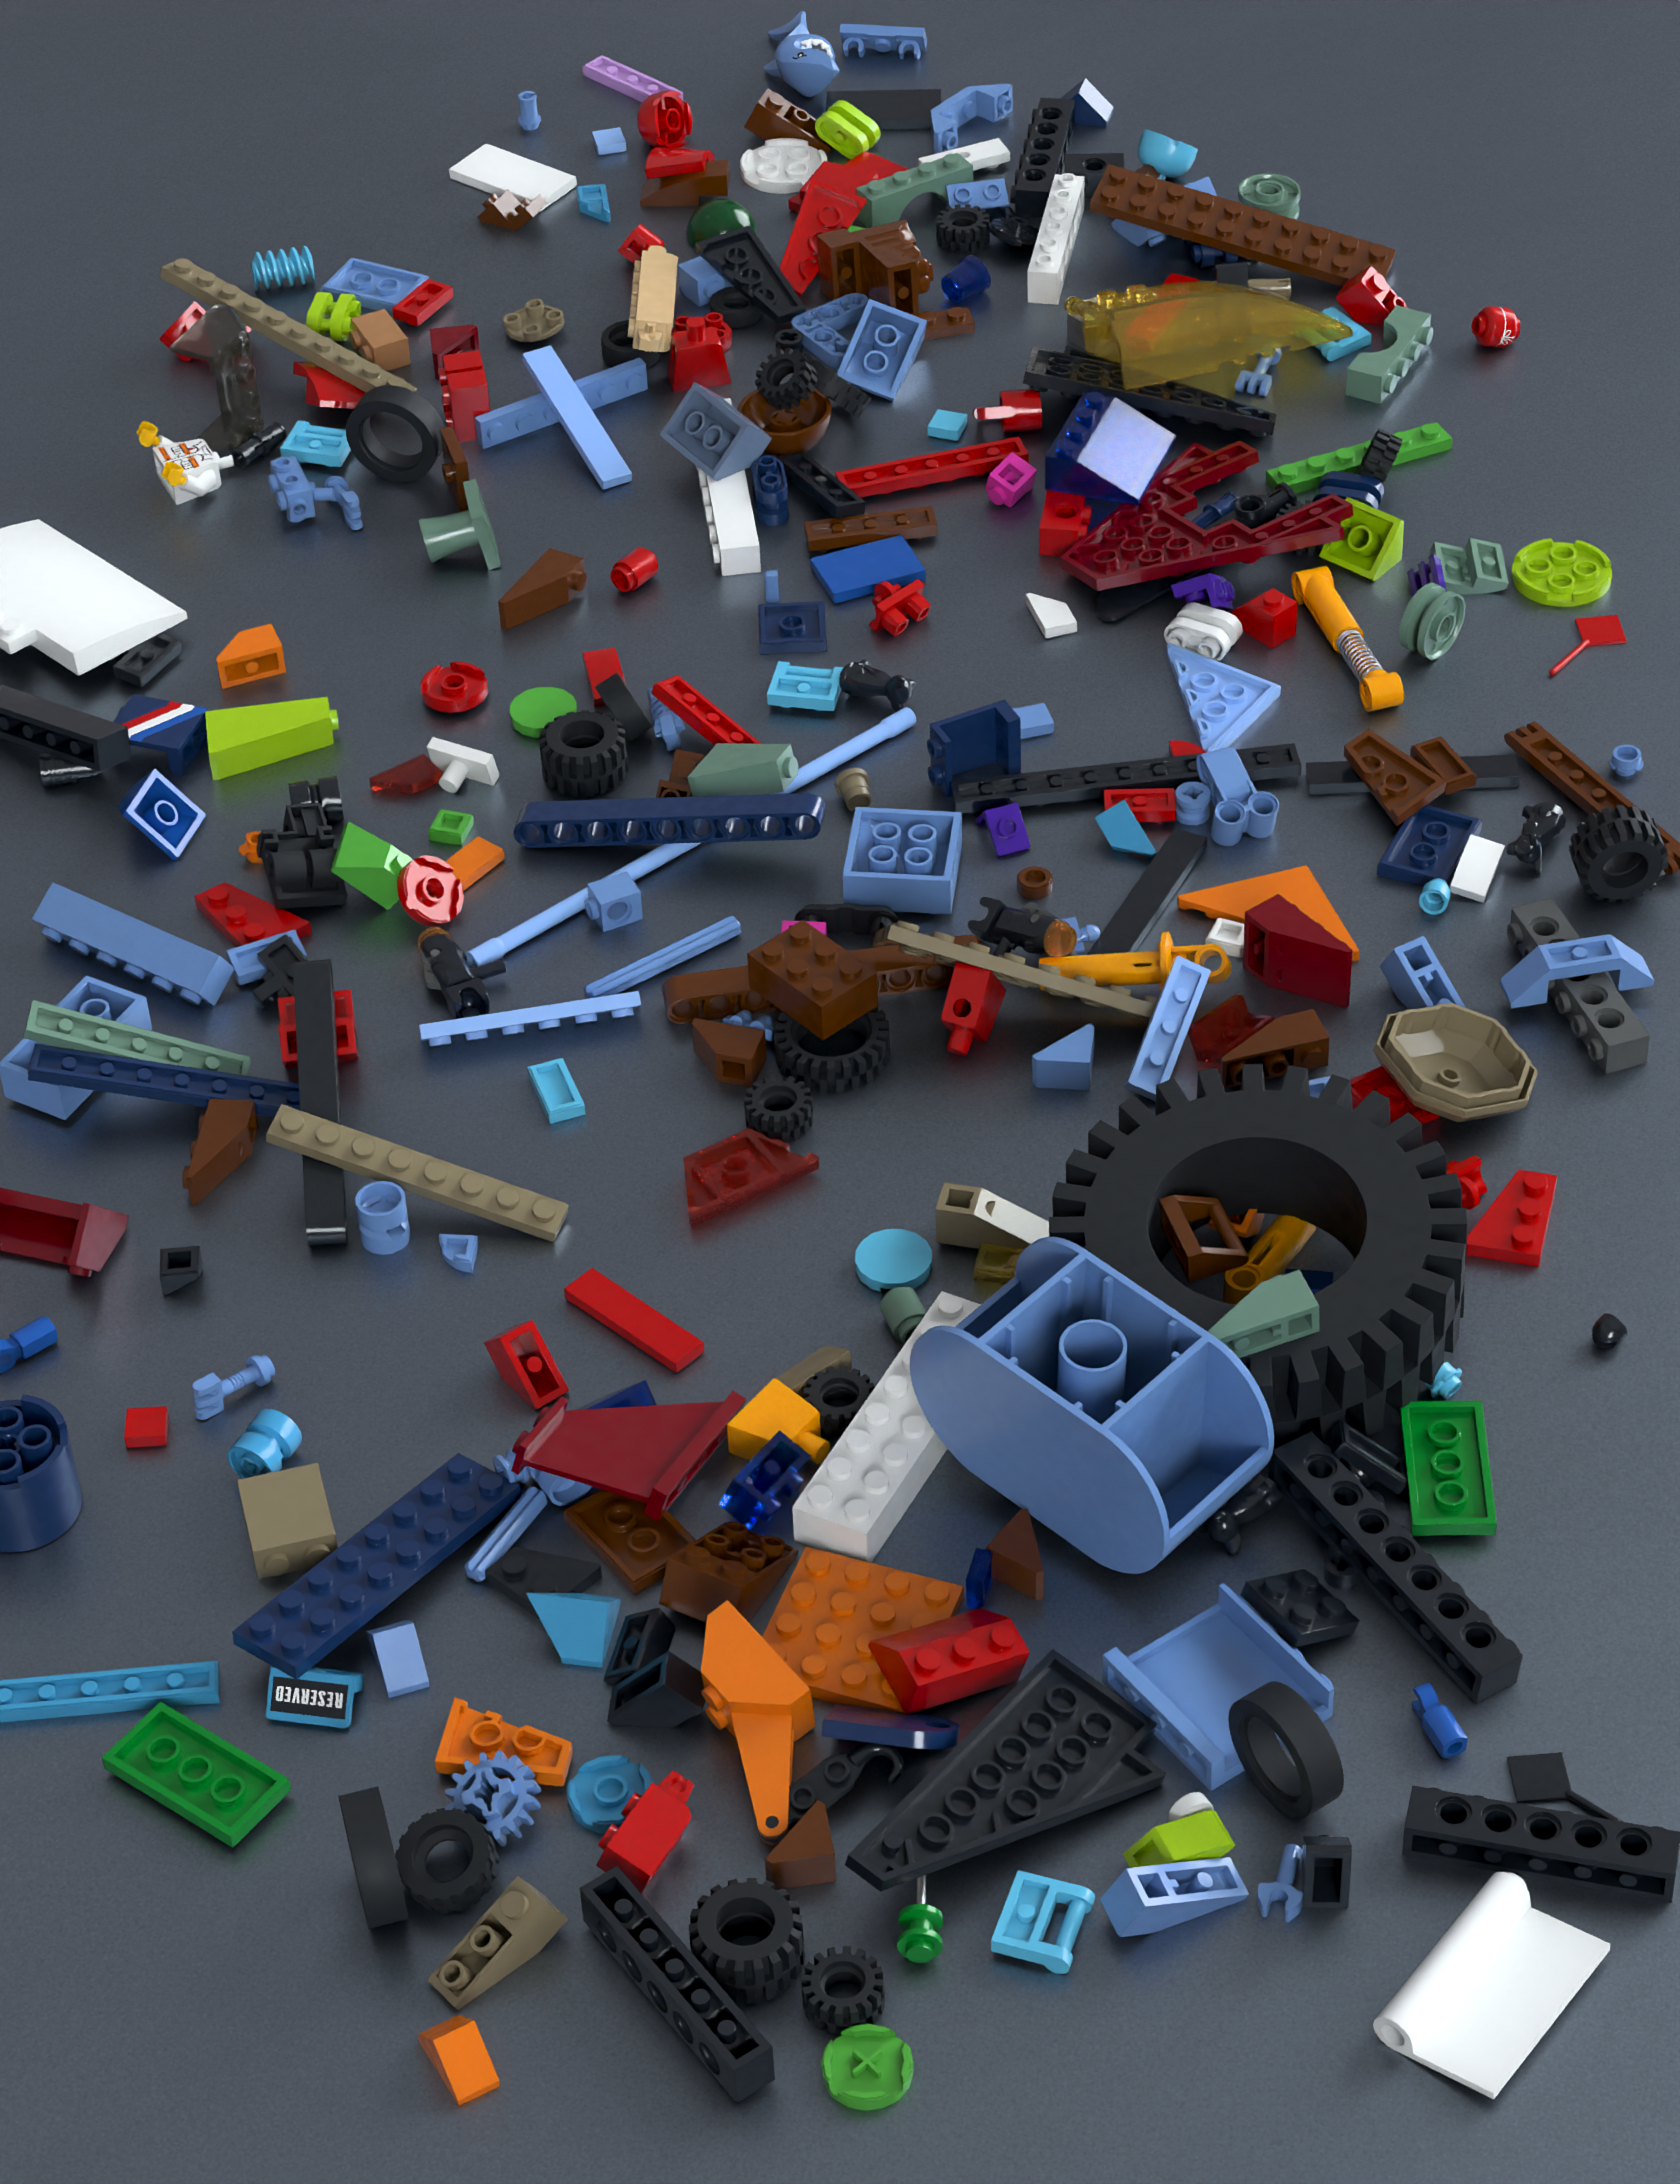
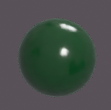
M714 199L702 204L692 214L687 225L686 239L689 245L696 249L697 242L749 225L757 235V227L750 212L741 204L729 199Z

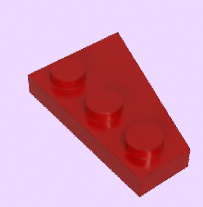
M1519 1169L1468 1234L1466 1255L1539 1267L1556 1190L1557 1175Z

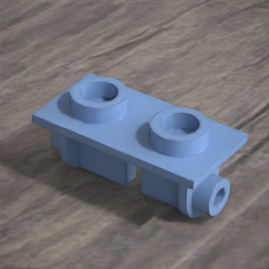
M1004 178L946 185L948 197L946 207L950 206L954 209L955 205L958 204L961 207H965V204H970L971 208L978 206L981 210L1009 206Z

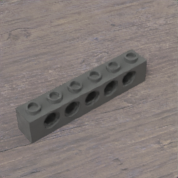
M1552 898L1512 908L1511 922L1507 926V935L1511 944L1518 947L1523 955V959L1538 945L1581 939ZM1605 972L1549 981L1548 992L1554 999L1558 1012L1566 1016L1571 1024L1574 1035L1581 1038L1587 1047L1590 1058L1593 1061H1597L1605 1074L1647 1063L1650 1035Z

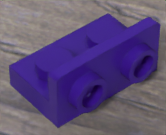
M1208 573L1171 585L1174 598L1185 600L1186 603L1205 604L1210 602L1212 608L1225 611L1233 609L1231 601L1235 600V594L1231 582L1226 581L1225 577Z

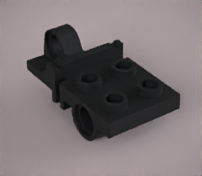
M321 803L286 805L283 832H276V829L262 830L259 833L256 849L258 858L262 857L276 909L346 904L348 894L344 880L331 872L337 848L333 847L335 838L334 835H331V826H327Z

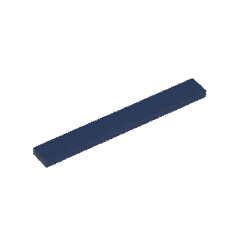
M35 1044L28 1070L29 1081L207 1107L210 1099L252 1100L255 1102L256 1114L275 1118L281 1104L300 1110L299 1084L47 1045Z

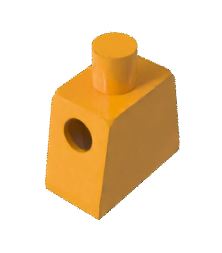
M775 1378L727 1424L730 1453L781 1472L790 1471L803 1457L820 1464L825 1460L830 1450V1443L820 1438L821 1426L818 1410Z

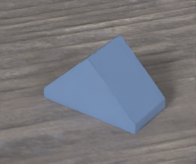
M1089 1023L1032 1056V1084L1038 1088L1090 1090L1094 1060V1026Z
M404 1620L366 1631L388 1698L430 1687L413 1622Z

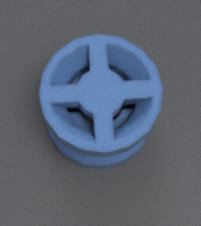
M1186 782L1177 787L1175 792V800L1177 802L1176 819L1186 825H1199L1206 822L1210 817V807L1208 805L1210 789L1208 786L1199 782Z

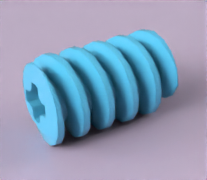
M302 246L300 255L295 247L290 248L288 257L283 249L278 250L277 258L274 257L271 250L266 251L265 260L262 259L259 252L254 253L253 261H251V271L255 291H258L260 282H263L266 289H270L272 280H275L278 288H282L283 279L285 278L290 286H294L295 277H298L302 285H305L308 275L311 276L315 283L313 260L307 246Z

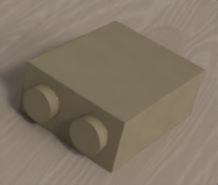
M318 1462L237 1480L258 1579L312 1568L338 1548Z

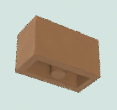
M386 309L351 318L352 331L349 332V339L353 349H358L362 358L379 365L385 371L411 364L408 338Z

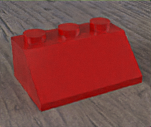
M981 1608L872 1640L868 1644L872 1655L906 1715L1016 1682L1030 1654L1011 1618Z

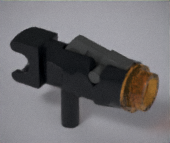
M982 897L979 902L983 907L988 908L986 918L981 921L971 920L968 923L969 930L983 941L997 944L993 953L997 957L998 955L1004 956V953H1010L1016 947H1021L1024 951L1032 954H1048L1060 957L1070 954L1077 941L1074 928L1033 902H1029L1019 910L1006 906L1000 900Z
M430 927L424 930L418 938V952L421 956L426 987L441 990L447 1001V1009L453 1019L464 1018L462 1012L466 1008H476L481 1015L489 1014V996L481 980L505 973L506 966L503 959L476 967L473 965L468 966L464 951L453 941L449 932L440 927Z

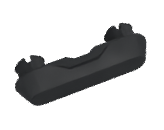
M808 904L798 911L794 920L826 922L827 934L853 932L857 935H871L872 938H875L876 931L898 922L897 916L887 906L858 904Z

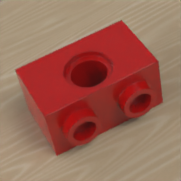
M1047 490L1039 527V555L1062 556L1088 534V525L1091 524L1092 507L1086 506V492Z

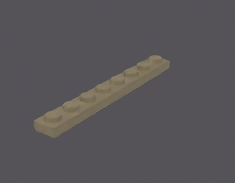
M281 1104L266 1133V1142L377 1181L393 1182L405 1191L551 1242H555L568 1213L569 1204L283 1104Z

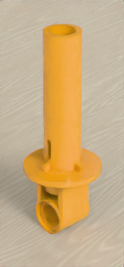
M1169 931L1162 932L1161 940L1158 943V951L1045 957L1039 959V964H1047L1061 969L1060 976L1074 979L1075 974L1093 978L1096 980L1095 986L1097 987L1159 984L1160 991H1162L1172 962L1177 955L1203 967L1209 957H1221V966L1216 971L1210 972L1206 984H1217L1225 981L1232 969L1229 957L1220 946L1215 944L1174 946ZM1040 986L1041 990L1045 991V987Z

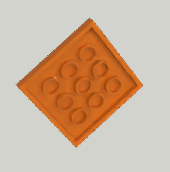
M806 1546L762 1638L810 1688L812 1698L835 1704L904 1713L872 1655L868 1644L872 1640L956 1616L964 1599V1586Z

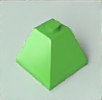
M348 822L344 826L331 872L388 910L399 900L397 891L399 873L412 858L391 844Z

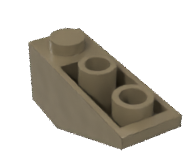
M944 1182L935 1208L936 1243L1020 1255L1035 1240L1049 1237V1221L983 1188Z
M517 1876L427 1980L454 2008L459 2010L537 1955L568 1918L542 1892Z

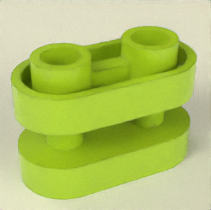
M844 100L836 101L815 122V130L818 136L849 159H853L862 152L868 151L869 148L878 142L881 136L878 125L871 118Z
M317 292L308 310L306 325L322 336L325 335L326 331H330V337L333 341H346L349 332L352 331L351 318L361 315V302L356 300L354 294L342 293L337 302H333L331 293Z

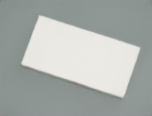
M484 144L449 169L450 178L491 194L496 193L497 196L502 195L508 189L520 203L525 198L532 201L541 194L548 203L539 212L577 186L576 176L489 144Z

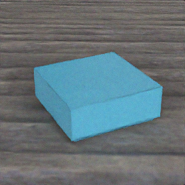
M938 409L927 426L928 436L958 441L968 424V414Z

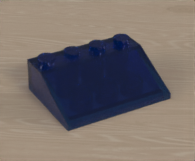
M1084 392L1045 455V490L1139 505L1172 448L1176 435L1116 397L1106 396L1100 392Z

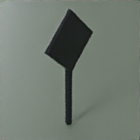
M1563 1752L1507 1757L1517 1803L1571 1800L1600 1818L1620 1820L1572 1791Z

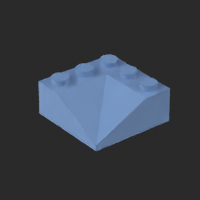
M855 807L842 875L844 904L887 906L895 912L951 914L962 850V812Z

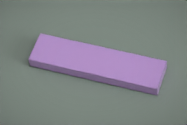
M603 55L582 66L583 76L640 102H643L652 94L669 90L679 92L681 94L679 97L683 101L682 91Z

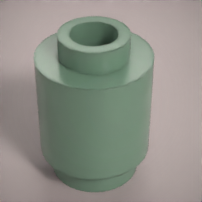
M896 1287L889 1290L880 1303V1310L897 1340L902 1341L905 1345L927 1313L918 1295L910 1287Z

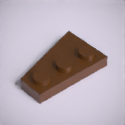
M1369 728L1344 745V757L1396 826L1403 823L1445 792L1446 781Z

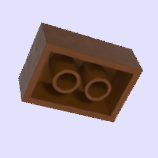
M804 920L799 921L747 953L749 987L822 1040H825L878 1006L877 972Z

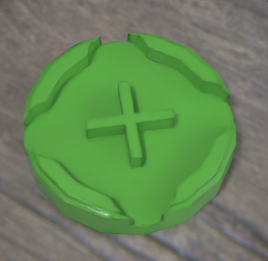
M555 687L529 689L517 695L511 702L510 719L514 729L521 734L540 738L539 735L542 730H545L544 726L548 722H554V718L565 716L568 712L574 711L576 713L577 702L573 695L563 689Z
M874 2024L850 2026L841 2031V2036L833 2042L831 2039L824 2048L821 2058V2073L824 2087L834 2100L847 2108L862 2111L883 2109L900 2100L910 2088L914 2074L911 2048L905 2040L903 2043L900 2038L896 2037V2032L888 2027Z

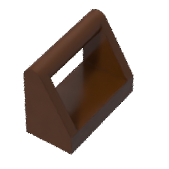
M1171 1195L1159 1199L1160 1225L1188 1282L1241 1267L1249 1261V1257L1218 1198ZM1210 1216L1226 1249L1200 1247L1189 1222Z

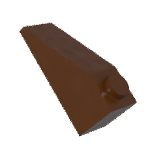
M549 548L498 601L501 628L505 630L569 603L586 585L587 574L584 569V558Z

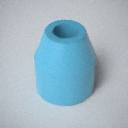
M1435 878L1424 885L1419 898V904L1426 913L1437 915L1446 910L1451 897L1447 882L1441 878Z

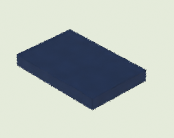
M1429 805L1424 806L1402 823L1377 864V874L1422 887L1435 878H1441L1449 886L1471 834L1478 836L1482 828V820Z

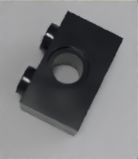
M1124 153L1065 154V173L1084 176V198L1093 197L1108 164L1124 168Z

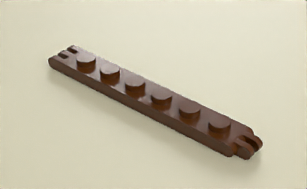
M1531 722L1527 724V727L1522 726L1517 728L1515 732L1510 731L1504 735L1505 742L1510 748L1589 815L1592 813L1597 815L1602 812L1601 809L1609 807V810L1615 809L1616 805H1624L1625 809L1635 806L1537 722ZM1657 824L1669 855L1667 857L1669 861L1668 868L1664 869V872L1668 875H1673L1680 869V843Z

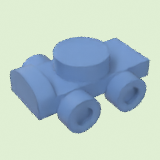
M742 1010L737 1015H728L723 1018V1023L765 1030V1039L774 1041L773 1019L768 1015L761 1016L759 1019L752 1021V1014L748 1010Z

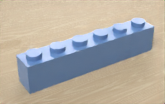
M52 882L32 918L34 922L43 928L41 934L46 938L59 944L62 939L69 941L68 946L85 956L88 955L89 951L96 953L95 958L112 968H115L117 963L125 966L123 971L139 980H143L144 976L152 978L151 983L168 993L173 988L181 991L179 996L195 1005H199L200 1001L215 1006L235 970L231 964L216 953Z

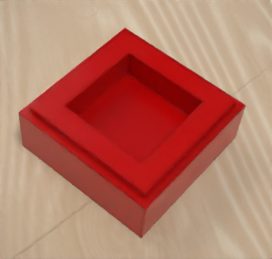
M167 1406L127 1408L124 1434L126 1448L167 1445L169 1422Z

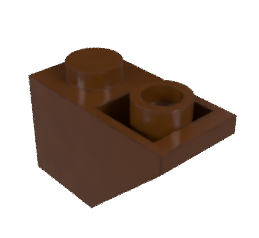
M694 1018L692 1021L694 1051L717 1081L753 1087L752 1084L756 1082L767 1058L765 1030Z

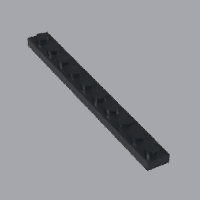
M1295 743L1236 750L1251 781L1301 776V762ZM1198 754L956 780L950 781V792L955 812L975 813L1018 802L1019 807L1068 801L1076 802L1086 799L1104 798V790L1174 788L1176 790L1179 785L1186 782H1202L1196 766Z

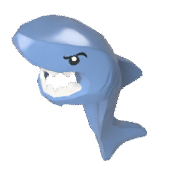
M804 10L800 11L787 24L768 31L770 38L782 42L777 47L775 60L765 65L764 70L772 76L782 77L786 83L802 96L812 97L819 94L831 84L840 72L834 61L835 54L832 45L819 35L809 34ZM812 44L815 46L820 44L823 49L827 50V53L813 49Z

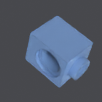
M627 871L587 884L589 899H586L584 902L585 909L590 920H596L603 932L643 919L641 892Z

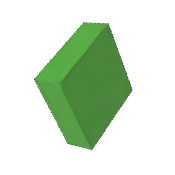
M440 809L428 830L429 840L462 846L474 825L473 815Z

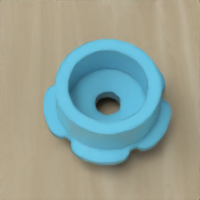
M1449 1362L1443 1363L1434 1379L1433 1385L1425 1383L1431 1390V1397L1435 1399L1441 1395L1444 1399H1448L1454 1395L1462 1385V1382L1459 1380L1462 1370L1460 1368L1454 1369Z

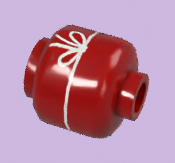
M1486 306L1473 318L1471 329L1481 346L1506 348L1518 338L1520 320L1510 308Z

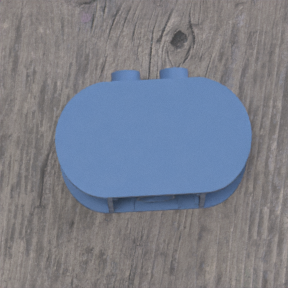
M1043 1237L1035 1240L1020 1254L1014 1278L955 1327L936 1326L928 1329L916 1340L911 1350L910 1376L919 1405L937 1436L954 1457L974 1475L1020 1508L1028 1509L1030 1515L1091 1559L1105 1567L1122 1573L1140 1574L1152 1570L1268 1464L1273 1454L1274 1429L1269 1408L1258 1384L1242 1361L1215 1336L1086 1249L1063 1238Z

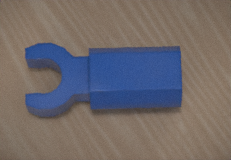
M41 1316L12 1332L7 1340L0 1339V1373L9 1370L18 1359H26L58 1341L56 1328L46 1316Z
M1428 1682L1414 1687L1413 1692L1418 1700L1413 1701L1411 1705L1416 1715L1422 1719V1727L1440 1756L1448 1759L1464 1752L1467 1748L1468 1738L1449 1708L1439 1703L1432 1685Z

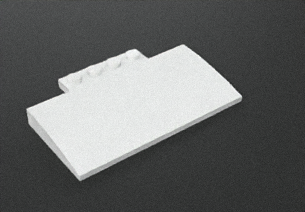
M39 519L0 529V648L9 654H13L31 644L80 676L188 619L186 611Z

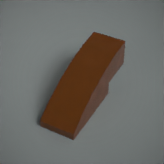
M729 160L706 161L705 170L700 172L654 178L643 185L640 206H699L700 196H728L730 183Z

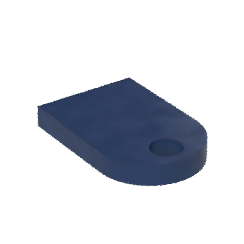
M837 1703L823 1719L822 1736L907 1748L948 1749L958 1745L959 1725L953 1721L930 1715L915 1713L906 1715L898 1711Z

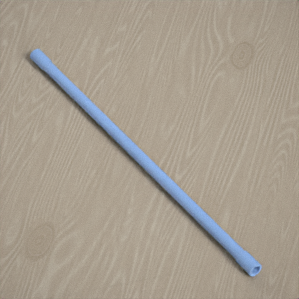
M904 707L886 717L876 726L799 768L798 775L786 790L773 794H790L882 741L893 738L913 727L917 722L914 712L910 708ZM701 843L663 844L604 878L627 871L632 880L635 881ZM588 888L582 889L504 934L491 938L465 953L468 965L476 967L498 960L510 950L585 909V900L589 899Z

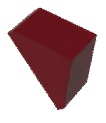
M473 324L429 329L435 379L439 380L438 368H444L442 355L480 350L478 328Z

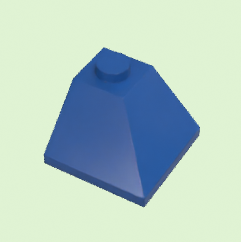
M155 768L130 788L117 807L123 816L174 861L180 856L206 816L199 807Z

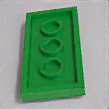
M1412 1401L1404 1408L1400 1407L1399 1417L1408 1483L1407 1494L1412 1536L1496 1535L1497 1520L1482 1401Z
M161 1701L101 1757L104 1769L232 1848L291 1791L290 1780Z

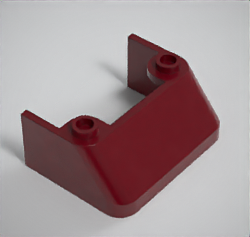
M0 1188V1251L69 1265L68 1273L91 1278L92 1271L100 1272L123 1236L126 1231L129 1215L84 1202L80 1205Z

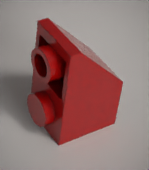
M1372 265L1345 282L1335 297L1354 321L1384 327V320L1396 305L1408 308L1404 300L1396 295L1386 283L1385 278Z

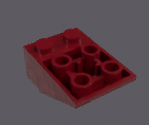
M1279 894L1245 912L1243 968L1268 987L1344 1008L1349 1006L1352 949L1345 942L1337 939L1325 930L1321 924L1312 920L1300 911L1296 905L1291 904Z

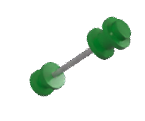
M926 1875L917 1878V1904L906 1906L898 1914V1926L903 1933L897 1939V1949L902 1956L916 1963L930 1961L937 1957L943 1948V1940L937 1933L943 1927V1914L939 1909L926 1904Z

